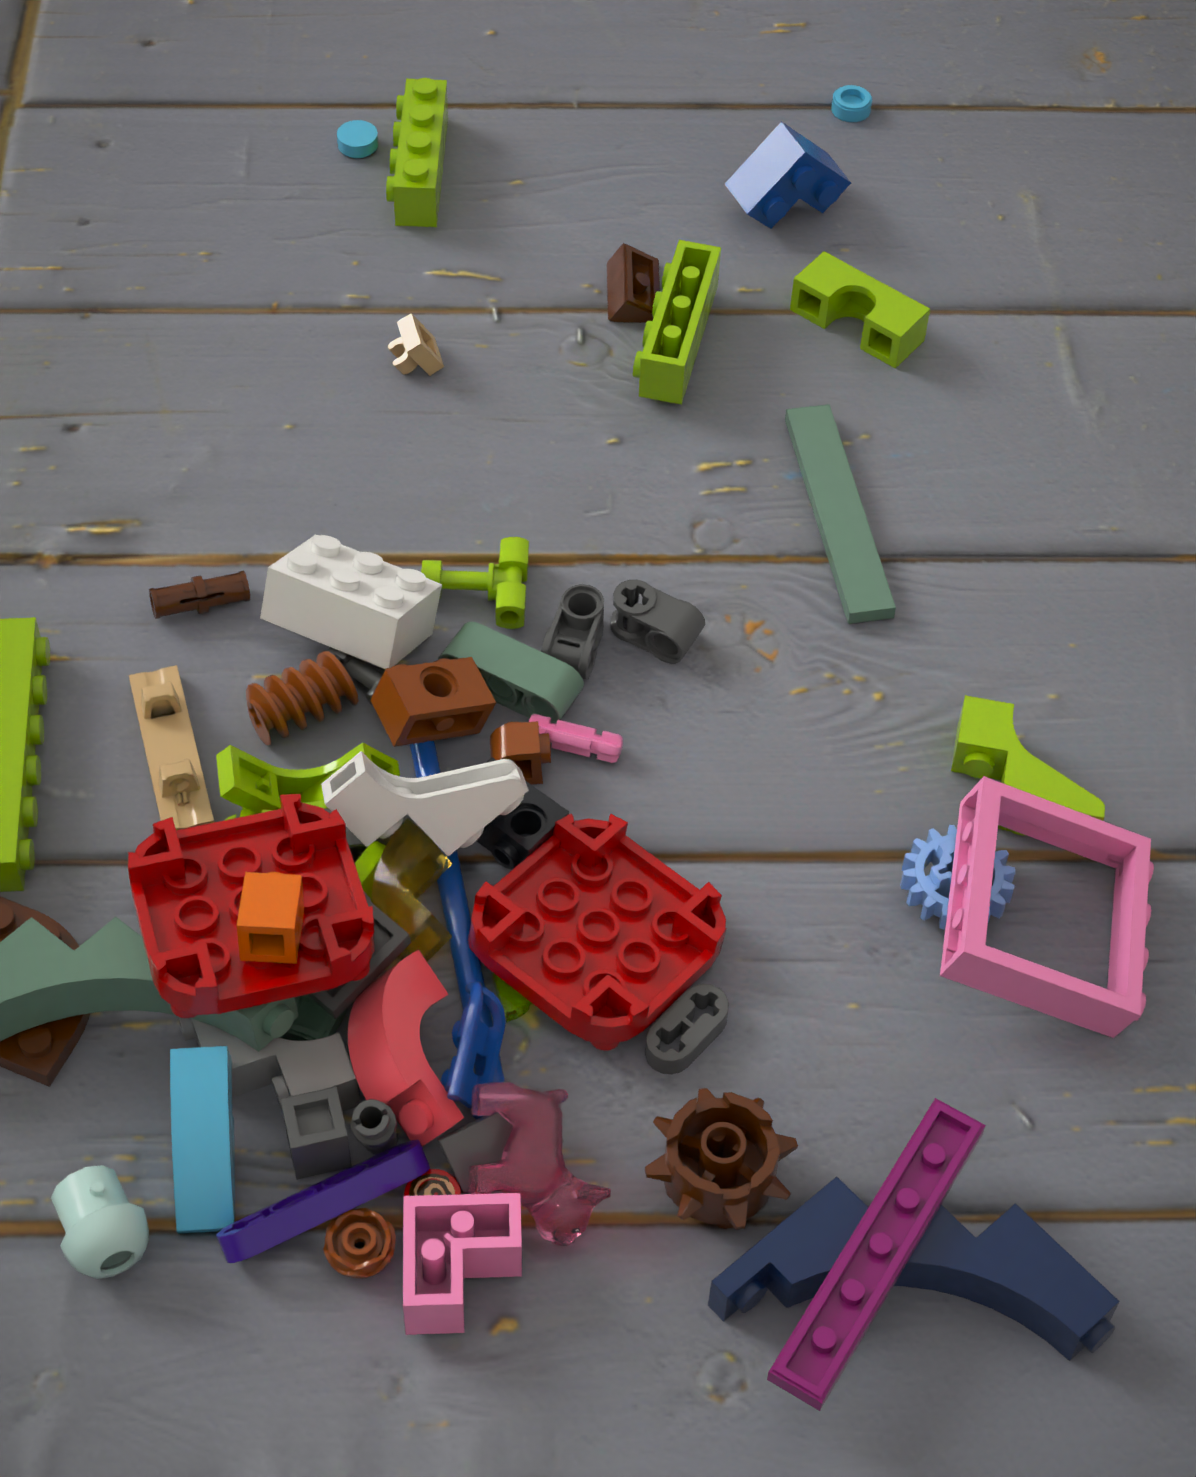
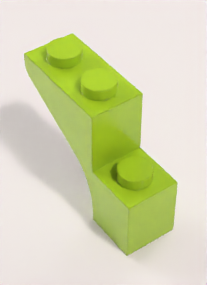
M965 695L957 727L951 772L967 774L974 778L985 776L990 779L1000 780L1003 784L1099 820H1104L1105 805L1101 799L1033 756L1024 748L1014 729V704ZM998 825V829L1010 831L1016 835L1027 836Z

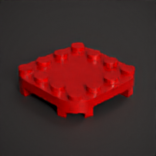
M301 794L280 795L281 809L176 830L173 817L154 823V833L141 842L135 852H128L131 893L152 980L161 998L170 1004L171 1010L176 1016L192 1018L197 1015L227 1013L333 989L350 981L361 980L368 975L370 960L375 951L373 906H368L346 839V823L337 809L329 813L321 807L302 803ZM245 872H279L302 875L304 916L297 964L240 961L237 920Z
M569 814L555 822L553 836L499 882L492 886L486 881L475 895L468 946L486 968L568 1032L585 1041H589L599 1050L609 1051L616 1048L620 1042L628 1041L643 1032L713 965L721 952L727 929L725 928L726 918L720 905L722 895L710 882L699 890L627 837L628 822L613 814H610L608 821L590 818L574 821L573 815Z

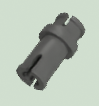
M370 1099L361 1102L354 1109L351 1120L352 1132L357 1141L364 1145L369 1152L377 1155L397 1145L399 1139L398 1133H396L397 1120L388 1105L378 1100Z

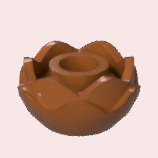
M368 1208L352 1209L329 1223L323 1250L328 1263L339 1274L351 1278H368L381 1272L391 1261L395 1251L396 1235L392 1224L389 1221H385L379 1213ZM363 1242L365 1246L362 1249H357L355 1244Z

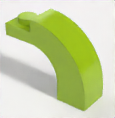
M363 742L329 764L299 770L273 766L232 745L216 754L220 797L241 806L242 809H250L253 814L261 813V810L273 811L281 809L280 795L301 794L302 803L329 809L324 803L321 784L360 751L375 765L396 776H400L399 764L394 758Z

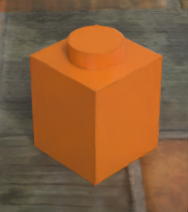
M245 872L237 920L240 961L297 964L304 916L302 875L279 872Z

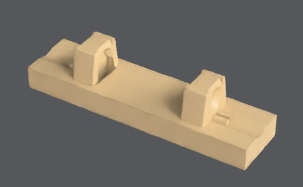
M177 665L161 668L153 672L128 675L160 821L173 817L176 830L214 823Z

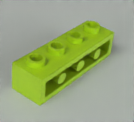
M406 78L404 95H397L396 117L401 122L394 121L393 146L398 147V149H390V174L395 175L387 176L386 200L387 202H394L395 226L437 227L448 125L447 80Z
M679 240L672 263L666 262L662 277L663 290L662 292L657 291L654 298L652 317L654 318L653 321H647L643 335L644 349L643 351H637L634 360L633 377L640 378L639 397L682 405L718 288L721 247Z

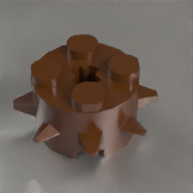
M702 1088L698 1091V1099L689 1100L674 1115L673 1119L659 1116L654 1119L653 1123L666 1137L665 1154L645 1166V1174L647 1178L664 1181L667 1196L679 1207L677 1216L680 1219L685 1220L690 1216L711 1225L716 1224L723 1229L735 1228L740 1230L745 1229L746 1219L754 1216L768 1202L770 1196L785 1200L790 1197L791 1193L776 1177L778 1162L796 1150L798 1144L796 1138L775 1133L772 1127L773 1120L770 1114L763 1109L764 1101L761 1098L752 1100L732 1092H723V1098H715L707 1088Z

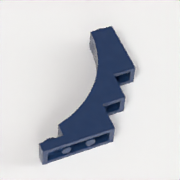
M836 1176L711 1281L708 1306L724 1322L738 1309L742 1313H746L755 1307L766 1294L767 1288L786 1308L814 1298L867 1211L868 1206ZM1016 1203L978 1237L969 1232L941 1205L894 1286L934 1290L962 1297L992 1308L1037 1334L1069 1361L1084 1347L1093 1353L1110 1337L1115 1330V1326L1110 1320L1120 1302Z

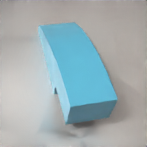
M228 1046L170 1049L172 1162L177 1233L220 1231L235 1222L234 1117L232 1114V1058Z

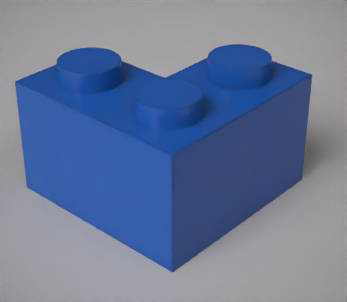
M782 121L725 182V185L746 214L770 229L787 214L799 199L824 213L851 184L850 180L826 151Z

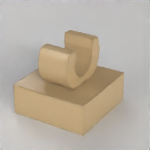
M412 313L399 320L397 324L401 337L394 339L388 345V349L397 357L393 361V365L403 375L412 372L418 365L429 376L442 369L444 365L435 337Z

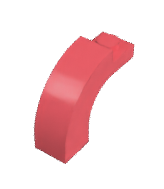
M418 949L375 979L356 998L350 1012L347 1036L352 1068L365 1099L378 1100L388 1105L410 1141L419 1140L423 1147L465 1117L454 1101L447 1098L448 1092L430 1067L421 1045L420 1024L425 1011L449 994Z

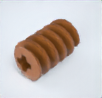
M329 651L319 653L316 663L311 659L301 661L299 671L293 667L285 668L281 679L276 675L267 676L264 680V688L258 683H252L246 689L250 719L258 736L268 746L271 745L270 729L275 728L283 738L289 737L287 721L293 720L301 730L307 728L305 713L310 712L317 721L321 722L325 718L324 704L327 703L338 714L342 712L340 697L345 696L354 706L359 702L356 687L348 671L335 655Z

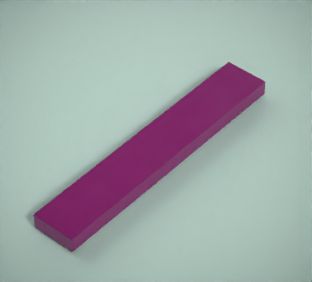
M936 1098L934 1099L770 1368L767 1376L768 1381L815 1409L821 1410L982 1137L986 1125Z

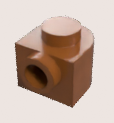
M538 721L508 722L495 729L490 735V757L496 760L509 759L521 769L525 781L531 785L543 784L542 764L551 763L549 733L539 734Z

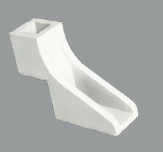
M362 751L321 784L325 805L331 811L337 809L346 823V827L366 847L378 838L385 839L392 835L401 826L403 817L408 814L447 856H450L459 847L466 848L472 845L481 836L487 824L498 815H507L516 809L522 802L524 794L529 791L521 769L509 759H500L425 777L405 778L384 771L375 765Z

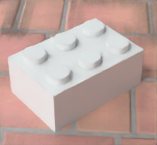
M315 534L268 567L260 619L386 669L395 666L432 635L442 584L426 578L418 570L402 569L383 561L377 554L359 552L342 545L334 537Z

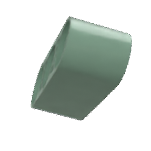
M477 622L465 623L438 657V660L443 658L452 660L472 657L496 703L528 718L533 714L552 718L551 723L554 724L557 723V720L563 718L584 688V681L581 675L572 666Z

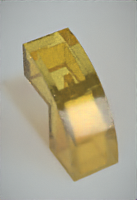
M409 818L401 824L390 838L380 857L372 886V903L410 935L411 943L398 957L403 960L419 949L428 962L452 938V935L417 899L452 865V862L433 840Z

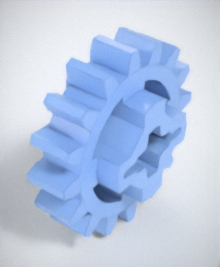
M949 825L946 836H941L938 831L932 828L928 831L926 842L916 838L913 841L911 853L905 854L901 870L903 874L900 886L901 889L909 890L906 901L908 906L921 904L923 907L920 918L925 921L933 915L939 917V929L943 930L946 927L957 829L955 825ZM1007 850L995 852L988 922L990 915L1000 919L1006 903H1010L1015 887L1012 882L1016 871L1015 867L1006 866L1009 855ZM929 863H932L933 866L931 867L930 874L925 876L924 869Z

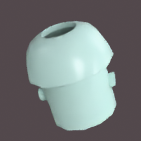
M104 1165L85 1167L69 1174L56 1185L51 1199L66 1233L60 1246L64 1257L73 1268L90 1277L101 1279L114 1277L125 1272L141 1260L149 1241L147 1218L142 1207L129 1203L114 1169Z

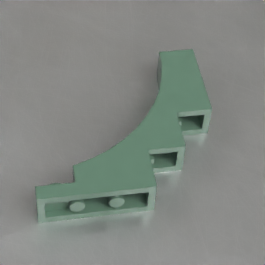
M32 917L0 942V1041L41 1024L75 1015L129 1010L175 1015L171 1010L170 1004L161 998L153 983L142 936L117 917H114L75 950L71 949ZM293 997L222 1014L197 1015L192 1017V1019L217 1027L239 1038L259 1052L274 1038L283 1036L290 1029L294 1020L299 1017L295 998Z

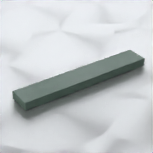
M830 404L786 409V426L848 624L894 618L896 606Z

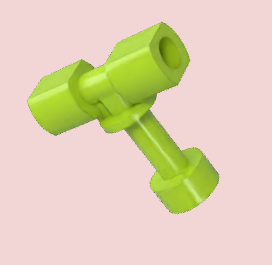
M521 537L501 539L499 564L489 563L488 572L443 570L442 561H422L421 572L426 578L442 584L439 599H441L442 589L488 591V601L496 600L495 619L497 626L506 629H516L524 626L526 585L522 583L526 582L528 578L529 540Z

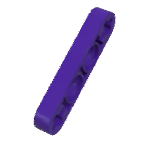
M419 1140L399 1144L226 1226L216 1234L217 1240L227 1263L246 1260L414 1180L430 1169L429 1162Z

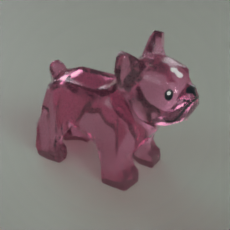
M491 1082L475 1085L472 1088L471 1114L487 1116L492 1115L496 1111L513 1128L504 1147L501 1161L469 1166L468 1194H490L495 1190L502 1193H520L521 1206L526 1208L535 1219L536 1228L544 1240L560 1246H568L574 1243L576 1237L586 1230L593 1208L602 1200L611 1197V1189L589 1184L576 1177L565 1167L562 1154L561 1104L568 1098L567 1091L564 1089L550 1091L526 1089L511 1082Z

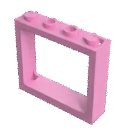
M983 776L960 802L940 976L1112 1038L1116 1037L1133 1021L1139 1020L1146 1004V995L1142 992L1143 971L1149 958V951L1145 947L1146 926L1151 916V906L1147 903L1148 884L1154 870L1153 862L1150 861L1151 839ZM998 825L1115 868L1107 989L986 945Z

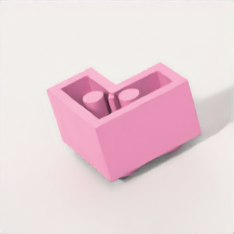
M520 1193L404 1196L403 1312L406 1335L464 1333V1278L522 1277Z

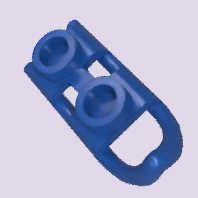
M475 981L467 984L465 987L466 992L470 994L468 1006L463 1009L461 1020L455 1022L452 1029V1039L457 1048V1055L452 1057L450 1069L445 1070L442 1074L441 1083L448 1092V1099L454 1102L460 1101L466 1107L474 1109L473 1118L478 1119L487 1114L506 1020L503 1006L497 996L483 987L481 982ZM483 1003L491 1012L493 1027H488L480 1020ZM476 1057L485 1060L482 1076H477L473 1072Z

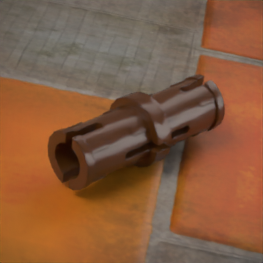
M239 571L238 573L203 579L201 575L191 577V582L156 589L150 588L149 597L154 618L159 619L163 616L197 610L198 614L209 612V607L250 601V589L246 573Z

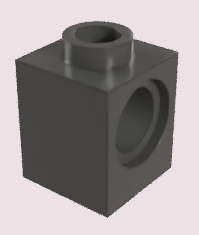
M336 1086L280 1099L296 1180L352 1167L348 1134Z

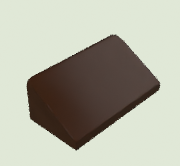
M623 243L607 262L608 320L623 323H647V321H653L654 298L656 292L660 291L659 260Z

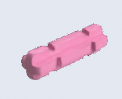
M538 714L531 715L528 722L538 721L539 734L549 733L550 743H552L551 748L586 757H591V754L594 753L597 754L598 760L610 763L617 762L620 757L623 738L619 734L603 731L602 735H598L595 728L557 720V723L554 724L551 723L552 718Z

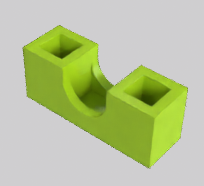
M825 251L793 279L791 311L823 329L827 328L836 319L843 317H853L862 320L864 325L860 349L895 369L925 341L930 308Z

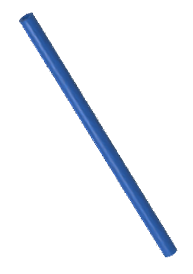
M434 741L410 744L416 778L441 773ZM428 836L462 1009L468 1006L470 996L465 990L466 985L479 981L485 987L480 960L468 946L471 925L468 900L457 850L450 856H447ZM483 1003L480 1020L488 1027H493L491 1012ZM500 1054L487 1114L510 1103ZM476 1057L474 1063L475 1074L482 1076L485 1060Z

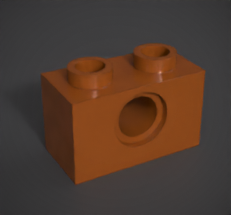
M472 657L452 660L443 658L430 663L415 665L399 664L386 668L370 700L394 747L479 734L496 704Z

